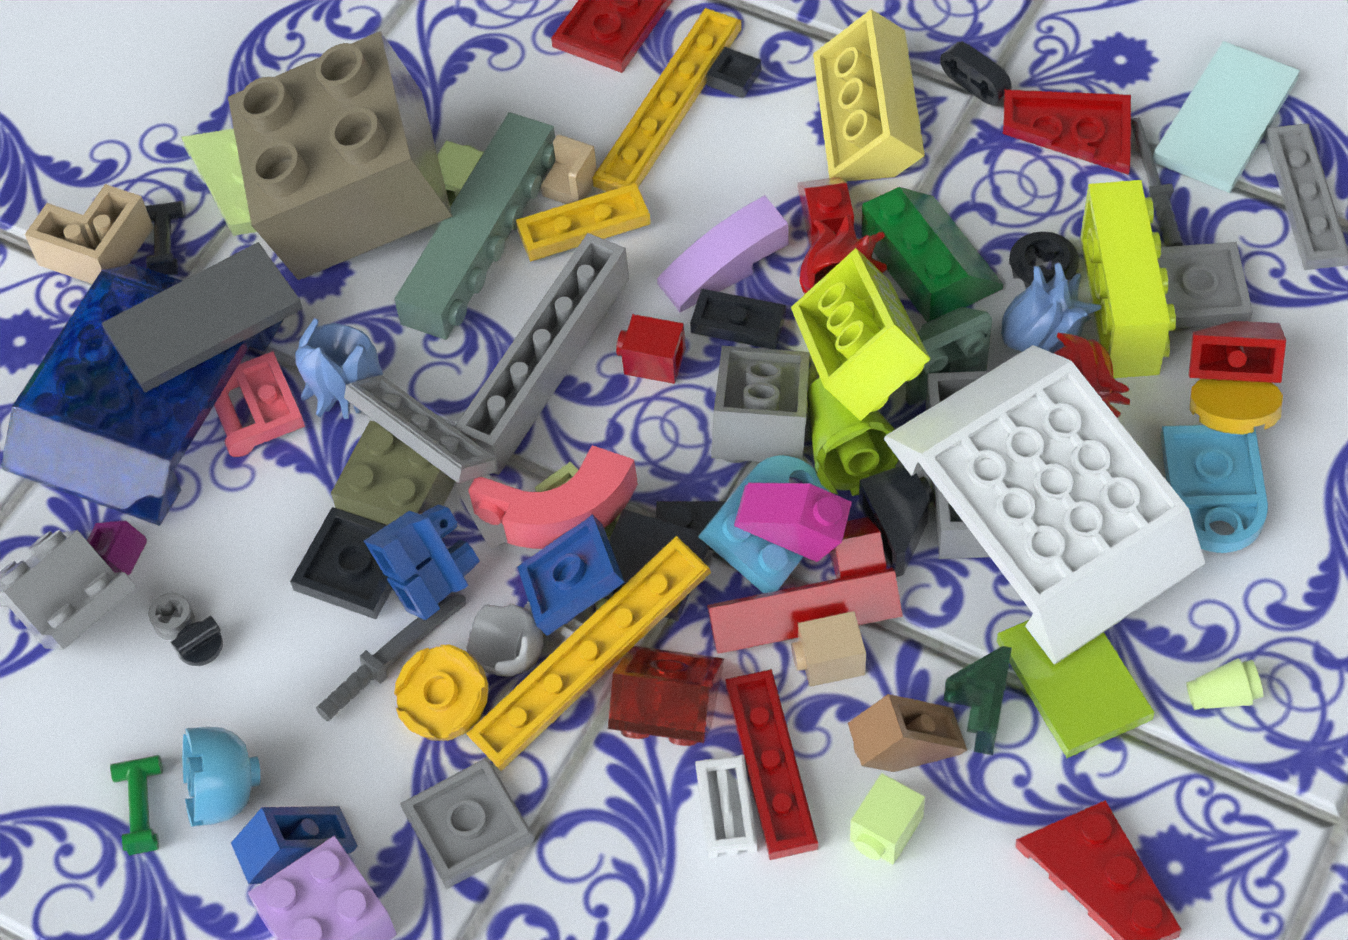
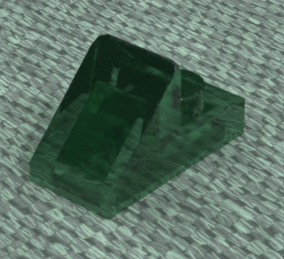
M999 647L954 673L945 681L944 701L971 707L967 732L976 734L974 752L993 755L1010 664L1011 647Z

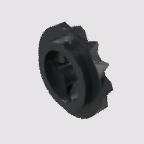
M1045 231L1033 232L1021 237L1011 248L1008 265L1012 268L1013 279H1021L1026 289L1033 281L1037 257L1041 258L1044 262L1052 261L1050 270L1046 269L1043 265H1038L1046 283L1050 282L1055 276V263L1058 262L1062 265L1067 280H1071L1076 275L1079 266L1078 252L1068 239L1059 234Z

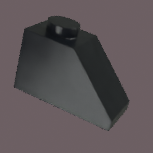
M904 465L859 480V506L864 516L868 517L881 532L884 556L890 568L895 570L896 577L904 575L928 523L929 504L933 502V493L928 480L924 476L919 478L917 473L911 476Z

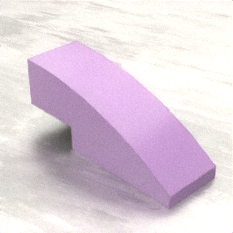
M764 195L717 224L694 242L657 278V284L677 310L682 312L697 303L701 289L720 292L752 275L753 263L789 245L788 222Z

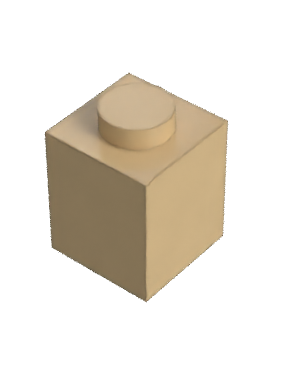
M854 611L798 623V642L791 643L792 655L796 670H805L809 687L865 675L866 651Z

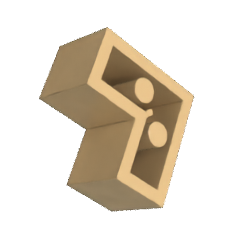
M105 184L84 215L46 203L24 235L39 266L111 290L152 231L153 225L142 196Z

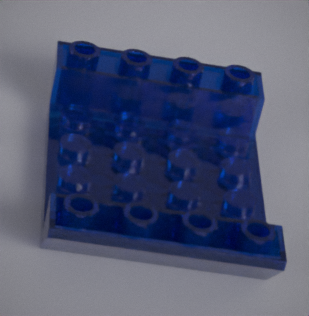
M135 264L101 270L12 405L1 467L4 471L160 526L181 492V487L174 470L249 347L265 352L284 319L161 385L144 392L105 333L101 323L183 280Z

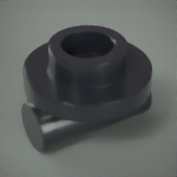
M210 615L203 621L185 626L170 643L184 663L191 666H203L218 657L223 647V638L218 624Z

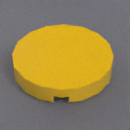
M1199 379L1191 389L1189 410L1192 415L1198 414L1200 416L1199 422L1210 429L1223 433L1248 434L1254 432L1255 426L1265 424V430L1278 422L1281 418L1283 394L1276 385L1269 382Z
M450 644L440 645L442 647H434L432 649L427 647L416 652L403 665L395 682L394 695L397 696L398 708L396 707L399 719L410 731L431 741H449L465 734L479 721L487 704L489 684L484 668L470 653Z

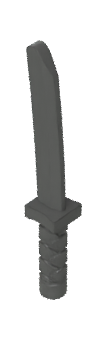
M1132 118L1131 126L1150 184L1148 197L1152 198L1153 207L1157 212L1156 215L1160 222L1159 226L1163 233L1162 237L1165 247L1183 246L1170 201L1171 195L1174 192L1173 185H1161L1140 118Z
M459 594L444 598L438 603L440 609L427 620L419 617L375 654L371 655L365 650L359 656L361 666L346 679L347 681L340 684L336 691H333L327 699H324L316 707L318 714L324 720L330 721L371 680L376 679L381 684L387 679L386 669L466 605L465 596Z

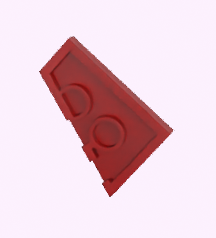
M1005 90L1003 134L1129 175L1131 95Z
M1106 800L1016 839L1015 848L1027 859L1031 857L1049 874L1048 878L1060 890L1066 889L1088 910L1087 915L1114 940H1174L1180 936L1181 927Z

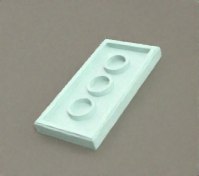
M1223 41L1153 153L1154 162L1230 193L1263 139L1266 129L1270 127L1296 84L1300 70Z

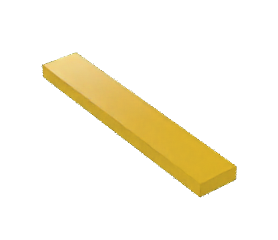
M707 8L703 10L593 175V187L608 192L636 183L639 188L706 85V74L725 47L730 48L740 33L741 20Z
M676 536L466 733L468 737L502 771L711 573L710 568Z

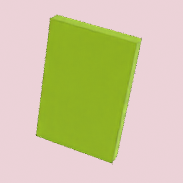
M1029 620L997 633L996 641L1066 758L1153 720L1154 710L1104 632L1055 665L1025 627Z

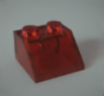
M633 646L624 655L613 672L608 729L621 731L623 736L632 739H644L652 735L666 737L669 742L680 746H692L697 744V742L704 743L712 726L724 658Z

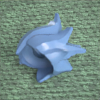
M1058 262L1055 263V276L1050 282L1046 283L1040 267L1034 266V278L1031 285L1014 298L1003 315L1001 335L1004 345H1008V347L1021 352L1034 345L1054 353L1065 347L1056 337L1058 332L1080 337L1084 324L1091 319V316L1088 315L1100 310L1101 305L1078 301L1081 274H1076L1068 283L1062 265Z
M314 318L301 337L298 350L295 352V363L305 381L301 400L305 401L315 394L318 401L316 415L320 418L325 411H330L337 400H339L344 419H349L350 402L344 398L346 384L371 378V376L383 375L379 365L377 350L364 332L351 326L337 323L324 324L317 327L319 319ZM354 406L355 412L360 414L361 410Z

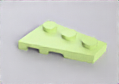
M234 129L181 137L187 153L195 163L203 182L206 183L232 235L257 232L251 225Z

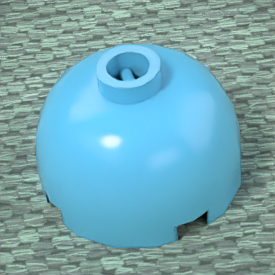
M209 726L186 728V734H183L182 741L183 783H187L189 797H194L185 799L189 823L191 827L228 821L241 813L248 804L251 787L260 786L259 759L257 756L249 757L244 741L232 731L222 727Z

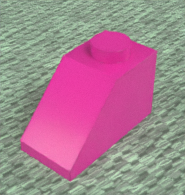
M748 483L744 487L734 526L818 562L842 543L852 502L810 483Z

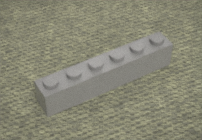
M587 233L454 427L497 459L495 474L499 475L629 281L625 247Z

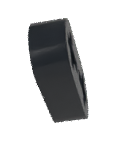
M956 42L940 56V64L946 75L988 105H995L1004 98L1005 90L1012 89V82L1006 71L965 42Z

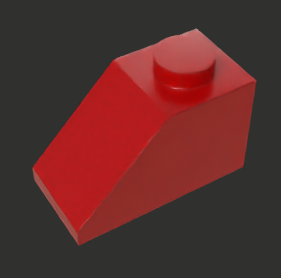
M840 177L798 182V192L810 248L819 237V230L814 225L815 220L821 221L838 233L845 216L850 215L854 227V213L847 182Z
M1231 321L1193 332L1188 372L1189 378L1281 383L1287 340L1280 323Z

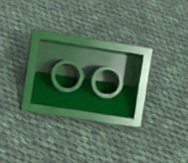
M897 187L862 204V238L879 232L884 233L885 237L876 243L873 252L882 263L886 264L887 271L926 322L960 307H967L1003 289L1002 281L934 196Z

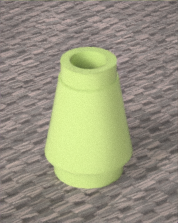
M1237 658L1195 678V680L1186 682L1188 695L1194 710L1253 705V700L1264 696L1261 680L1253 660L1241 662Z

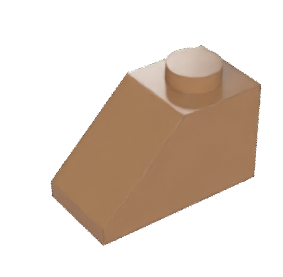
M887 694L847 723L854 742L855 754L863 767L897 772L958 756L967 751L951 707Z

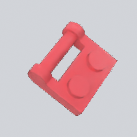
M273 351L206 377L201 383L205 397L213 402L227 436L225 438V446L232 457L245 456L253 450L254 446L305 427L302 415ZM240 387L255 422L242 428L229 397L230 390Z

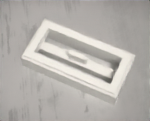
M744 755L695 761L708 858H716L718 853L727 852L728 856L738 855L739 850H747V853L757 852ZM735 768L745 832L744 837H735L726 769ZM716 771L725 832V839L716 840L707 778V772Z

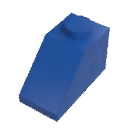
M340 806L261 807L231 842L248 884H262L333 836L336 837L347 855L358 847Z

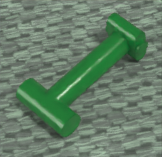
M160 755L110 764L112 781L114 783L127 781L130 833L122 834L123 851H127L130 856L159 850L158 834L154 833L153 829H150L147 777L163 774Z

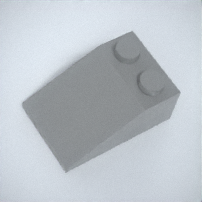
M722 346L713 415L711 458L723 459L730 463H741L744 461L762 462L767 458L780 455L803 460L809 352Z

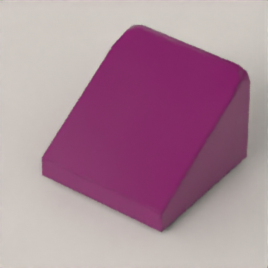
M125 520L96 523L87 542L114 573L125 572L127 575H130L147 543V539Z

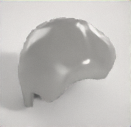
M511 603L509 606L504 607L486 604L478 611L474 618L466 649L480 663L485 672L497 676L512 677L529 670L537 663L544 643L543 631L536 626L533 615L521 606Z

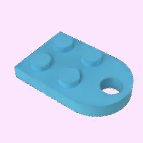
M1205 425L1162 426L1160 439L1166 480L1189 508L1201 549L1216 553H1228L1241 550L1254 542L1263 529L1268 512L1256 428L1254 427L1253 433L1241 435L1223 433L1210 429ZM1214 521H1224L1229 523L1235 532L1229 535H1220L1215 533L1209 524Z
M773 456L760 462L744 478L698 536L762 593L778 591L803 556L734 526L744 487L748 483H789V477H795L803 483H810L829 492V490L821 485L812 466L791 456Z

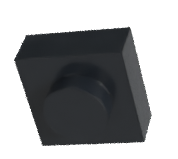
M725 47L706 74L707 86L743 99L762 71L761 60Z

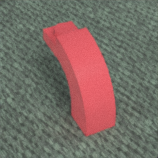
M592 445L577 473L565 484L555 489L543 492H528L484 477H478L473 480L468 490L474 514L489 524H503L508 544L525 548L543 549L561 535L582 523L592 514L602 523L604 528L607 527L626 507L638 482L634 459Z

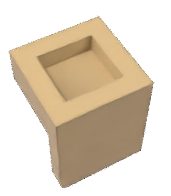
M557 135L553 141L556 162L541 184L542 196L569 204L585 199L593 187L592 177L597 171L595 150L592 145Z

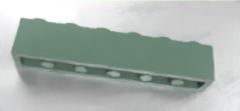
M508 112L451 205L452 217L440 223L394 298L401 325L444 340L448 339L455 326L461 325L465 318L469 301L474 293L478 294L482 290L488 269L493 261L497 262L501 258L507 237L512 230L517 229L516 220L523 218L526 205L530 199L537 197L541 188L542 178L548 168L551 169L556 162L553 146L555 139L554 126Z

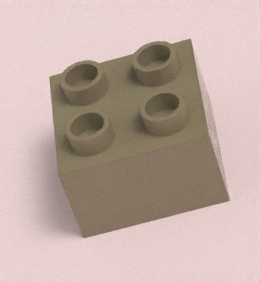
M381 31L351 44L342 43L335 45L325 51L319 58L275 77L258 78L248 84L244 90L228 96L251 225L298 280L452 217L422 91Z

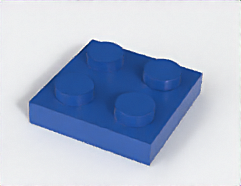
M593 514L517 566L536 626L547 636L562 625L572 621L575 616L601 598L608 596L614 589L624 583L604 527Z

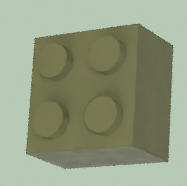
M370 420L332 489L331 496L335 508L388 525L408 511L422 514L438 504L444 506L456 481L377 422Z

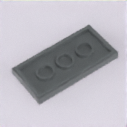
M257 242L101 324L143 391L147 392L303 308L299 297L260 243Z

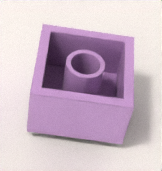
M335 836L248 892L259 916L275 940H390L397 935L387 910Z

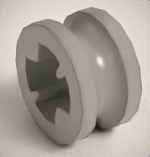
M178 593L160 595L149 607V620L158 636L165 640H174L185 626L195 622L194 613L190 608L188 600ZM174 610L179 611L180 617H172L169 623H165L163 616H171Z

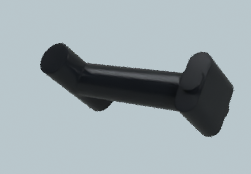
M183 201L147 205L146 209L150 220L154 222V255L146 256L147 271L151 273L152 278L177 275L178 261L177 258H174L173 253H171V219L185 217Z

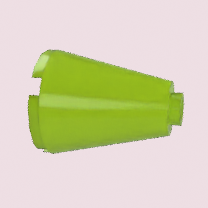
M820 377L810 385L807 392L816 475L821 485L831 493L838 494L837 490H850L852 496L859 495V480L896 467L899 459L884 440L887 434L896 429L878 410L870 412L860 421L824 388Z

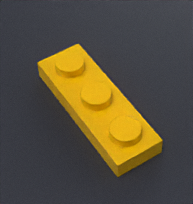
M636 183L516 220L517 231L530 262L578 247L587 233L605 239L651 224L650 213Z

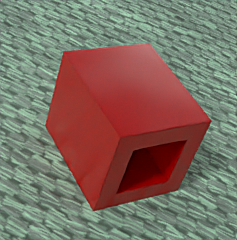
M632 314L627 331H620L616 345V355L622 357L624 375L675 384L686 350L684 323Z

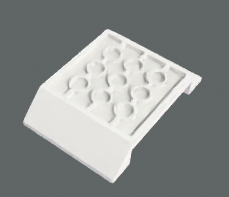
M1032 345L887 434L884 438L885 442L911 476L922 469L925 470L1033 614L1025 627L1054 665L1205 564L1191 514L1186 504L1074 363L1069 359Z

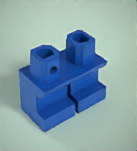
M439 504L422 514L408 511L364 540L383 574L388 576L387 580L405 610L424 620H427L440 609L438 603L450 593L461 591L469 586L464 576L480 562L475 551L466 541L459 540L448 549L446 548L442 538L456 529L458 522L448 507Z

